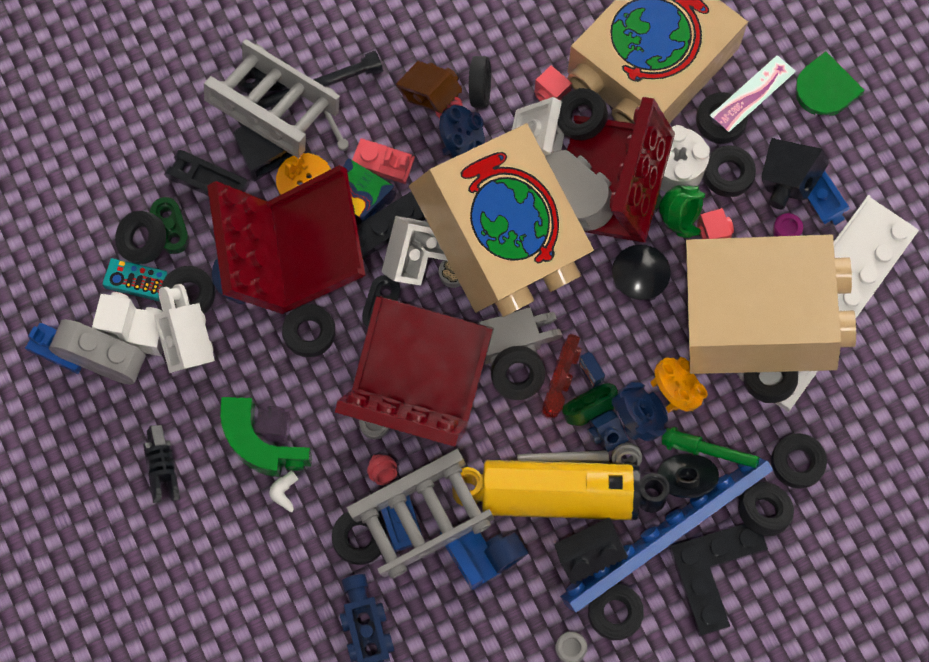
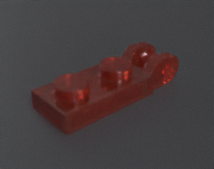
M570 334L563 343L543 403V410L541 411L543 412L542 415L547 419H555L563 409L565 399L562 391H568L573 375L568 374L571 364H577L582 348L578 347L579 336Z

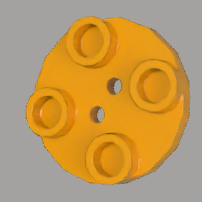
M303 153L299 158L291 156L278 169L276 175L277 190L281 195L299 186V182L305 183L331 170V168L318 155Z
M680 357L678 360L675 358H664L656 364L654 370L655 378L650 383L653 388L658 385L666 399L671 402L665 407L668 413L678 409L694 411L702 405L708 393L706 388L699 383L697 377L694 374H690V362L683 357Z

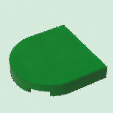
M826 51L800 72L796 81V98L803 109L814 115L834 116L852 104L865 91Z

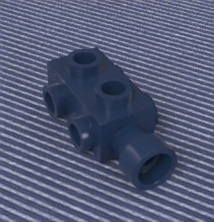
M358 574L341 580L344 593L348 594L350 603L344 604L345 612L340 613L343 631H350L353 643L347 644L351 662H390L389 653L395 651L390 633H383L381 622L387 621L383 603L376 604L374 597L368 598L366 589L369 586L365 574ZM363 614L370 617V621L366 625H361L358 622V618ZM375 645L378 648L377 653L372 656L366 653L367 646Z

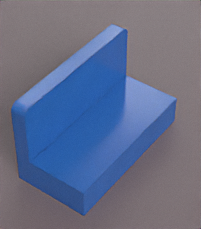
M472 531L445 545L471 590L501 574L496 573L484 553L488 546L481 533L474 534Z

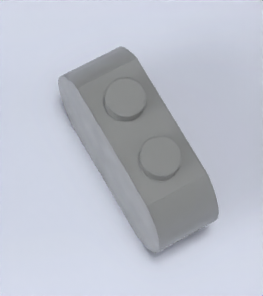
M567 150L554 151L546 155L545 158L583 230H595L605 225L613 216L610 209L612 191L609 188L611 185L609 179L601 172L595 174L591 171L592 166L581 155L576 158Z
M67 319L61 320L49 347L53 354L116 382L129 385L135 383L146 357L142 350L80 322Z

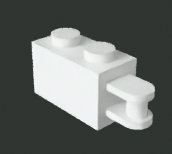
M176 284L171 289L168 287L160 288L159 299L163 312L155 314L154 318L169 373L215 361L213 345L208 337L205 326L206 319L201 311L200 304H189L186 289L182 284Z

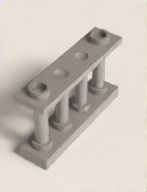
M245 39L242 42V60L244 61L225 81H218L210 76L204 82V101L299 158L305 152L306 134L304 132L323 110L336 116L339 113L340 96L333 89L324 87L268 53L262 46ZM253 67L265 73L266 76L248 96H243L233 90ZM277 81L290 89L272 110H266L257 105V102ZM300 95L314 103L295 125H290L280 119Z
M458 448L346 507L355 522L362 521V523L367 524L387 563L377 568L380 575L384 578L390 576L393 579L407 571L406 566L472 531L474 534L483 532L491 526L490 521L495 519L490 509L483 513L480 512L461 476V467L465 466L466 463ZM442 477L450 480L470 520L453 528L433 490L435 486L433 482ZM416 491L424 497L442 532L440 536L426 543L405 504L407 501L406 496ZM388 506L390 509L394 508L414 547L413 550L400 557H397L377 518L379 516L378 511Z

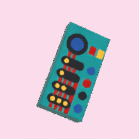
M111 258L102 286L105 289L160 302L159 289L162 287L168 272Z

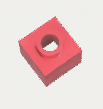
M551 65L535 80L534 93L539 101L551 97L561 100L562 97L571 91L572 83Z
M723 208L700 214L697 228L701 229V239L731 238L734 233L733 223L730 217L725 216Z

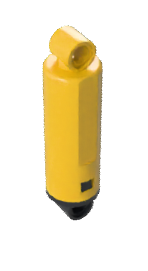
M486 460L484 462L483 474H480L479 471L471 467L461 468L462 472L460 473L465 483L475 486L470 493L476 504L479 501L482 502V512L490 509L493 516L607 519L610 517L611 520H637L639 507L649 513L660 511L666 504L670 490L669 482L661 474L650 473L640 479L639 466L635 464ZM452 485V494L454 500L456 501V503L463 506ZM647 489H655L660 496L651 497L645 491Z

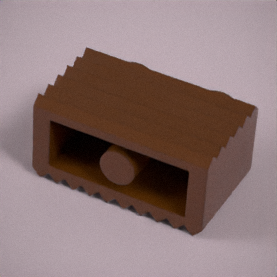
M419 60L396 83L397 88L407 102L439 113H443V109H447V105H451V101H454L455 97L462 93V88L458 83L459 78L450 68L443 69L437 67L434 63L426 64Z

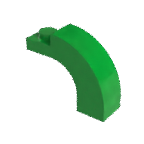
M221 397L220 417L223 432L233 452L245 465L258 473L272 477H280L281 466H285L287 470L293 471L303 470L304 466L311 467L312 453L310 448L272 446L258 438L254 431L255 404L252 398Z

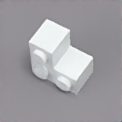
M395 216L381 272L393 281L421 286L428 257L448 260L428 222Z
M122 293L101 294L92 328L133 345L145 354L162 356L163 348L154 315L163 311L152 307H146L145 310L136 309L131 299Z

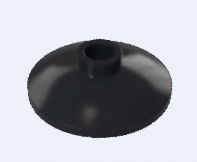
M680 454L670 457L660 465L657 474H661L669 482V494L679 498L704 496L710 493L719 481V472L716 465L711 460L700 455Z

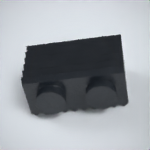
M610 517L554 544L559 561L572 584L582 581V578L587 579L588 575L593 576L599 570L604 571L605 567L610 568V565H615L616 562H621L622 559L626 560L628 557L622 540Z

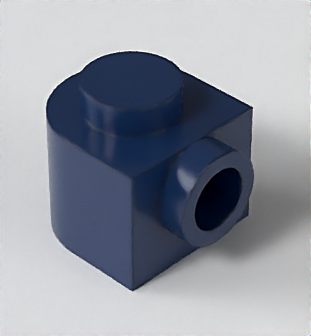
M612 410L589 421L591 428L587 429V432L595 445L600 443L607 452L629 441L619 417Z
M516 533L503 537L502 534L494 536L486 542L488 548L484 551L496 573L510 569L529 554Z

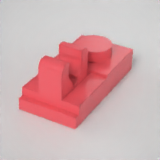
M360 138L352 160L377 176L406 184L415 157L412 154Z

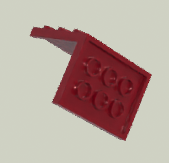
M642 97L640 107L635 109L634 123L607 120L602 131L593 138L587 140H574L570 138L567 151L576 158L579 155L584 157L592 166L591 171L595 174L601 172L611 182L609 186L612 191L610 209L613 216L605 225L598 229L584 230L586 233L646 242L675 137V132L655 99ZM575 115L573 121L576 124H582L587 122L590 117Z
M338 165L269 201L262 200L218 181L207 185L223 295L284 314L366 276L347 168Z
M376 296L353 388L337 400L335 413L456 447L467 430L494 328L382 296Z

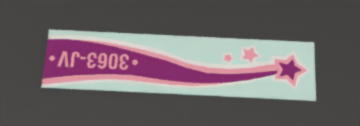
M776 56L710 116L730 132L796 71L779 56Z

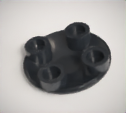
M642 244L629 246L622 250L615 258L612 267L615 288L624 295L636 300H654L666 289L671 276L670 265L666 257L656 248Z

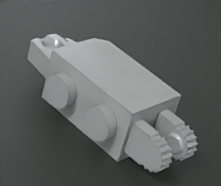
M530 307L512 312L505 317L499 316L479 322L478 324L494 328L484 365L491 363L492 366L495 357L506 348L525 346L537 352L536 350L540 349L542 344L560 339L563 336L560 329L539 333L537 328L556 321L555 312L533 316Z

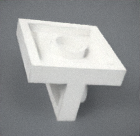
M551 97L517 109L515 112L512 130L527 123L544 156L562 149L564 133L557 125L562 101Z

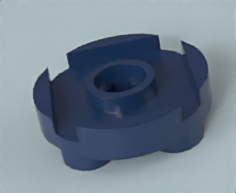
M631 382L619 390L617 396L612 399V405L625 425L626 434L631 439L637 440L640 438L644 441H654L667 430L664 429V424L668 422L666 409L654 392L648 394L642 389L645 387L644 384Z

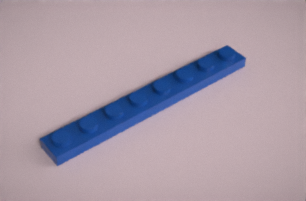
M759 458L757 468L739 464V468L733 473L719 477L717 486L710 493L701 497L691 498L687 506L670 512L665 517L666 521L662 524L645 530L641 534V539L634 544L625 545L624 548L628 555L626 560L622 559L621 562L610 565V568L605 567L604 571L599 570L598 573H594L593 576L589 575L587 579L577 581L576 584L571 583L566 588L567 592L560 596L566 607L577 613L771 473L773 469L768 460Z

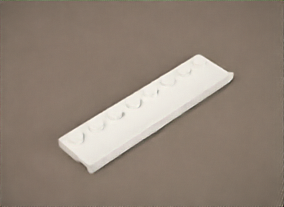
M870 195L866 197L834 241L835 258L850 257L852 269V290L850 294H838L839 311L854 310L855 318L919 231V229L870 198ZM798 371V385L794 393L786 400L775 404L789 412L818 371ZM761 372L759 378L764 384L774 386L782 381L783 375L781 372ZM738 373L739 379L744 381V373Z

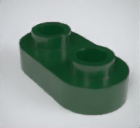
M169 197L159 198L153 202L150 213L159 217L165 226L166 242L163 249L170 254L181 253L189 245V235L181 210L174 199ZM165 212H171L168 218H163L162 215ZM174 237L180 238L176 244L170 243Z
M611 383L601 384L567 402L562 408L566 422L570 425L583 426L592 418L613 410L612 399L618 394L617 387Z

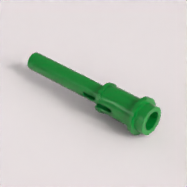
M674 426L671 429L666 428L667 430L662 437V445L666 446L667 450L670 451L674 448L692 453L693 455H698L700 452L753 468H757L759 464V456L705 442L701 436L680 432Z

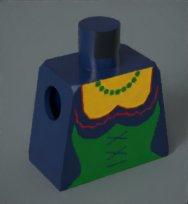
M350 158L346 160L343 167L347 168L356 225L387 207L395 198L394 185Z

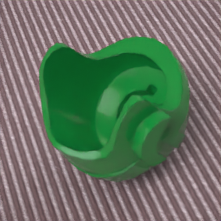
M674 186L665 193L659 203V212L664 224L668 229L676 232V235L679 237L690 238L701 234V229L693 225L701 213L703 198H705V193L701 192L698 186Z

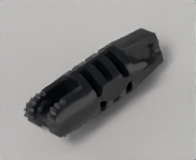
M151 425L147 430L148 442L144 443L143 447L153 503L161 502L162 491L160 482L167 481L171 500H180L170 440L165 441L162 425Z

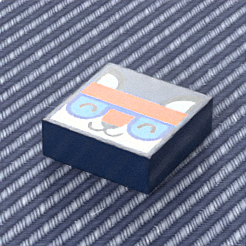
M587 352L580 356L578 365L592 388L603 384L605 373L593 354Z

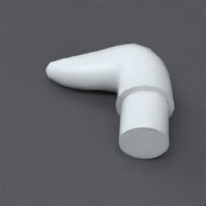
M292 470L283 477H279L272 484L269 491L270 498L289 512H293V504L284 492L298 481L297 476Z

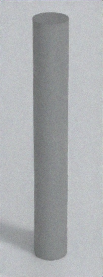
M606 450L517 454V461L603 463L609 462V454Z

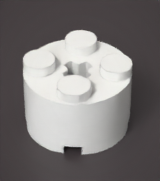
M680 125L672 127L675 137L660 188L664 192L677 185L698 186L703 179L709 161L710 148L704 139L696 132Z

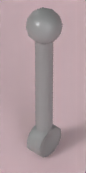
M323 110L338 140V149L346 151L349 148L348 141L343 139L331 114Z

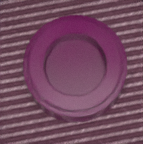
M791 213L780 215L773 225L775 237L801 236L803 232L801 219Z

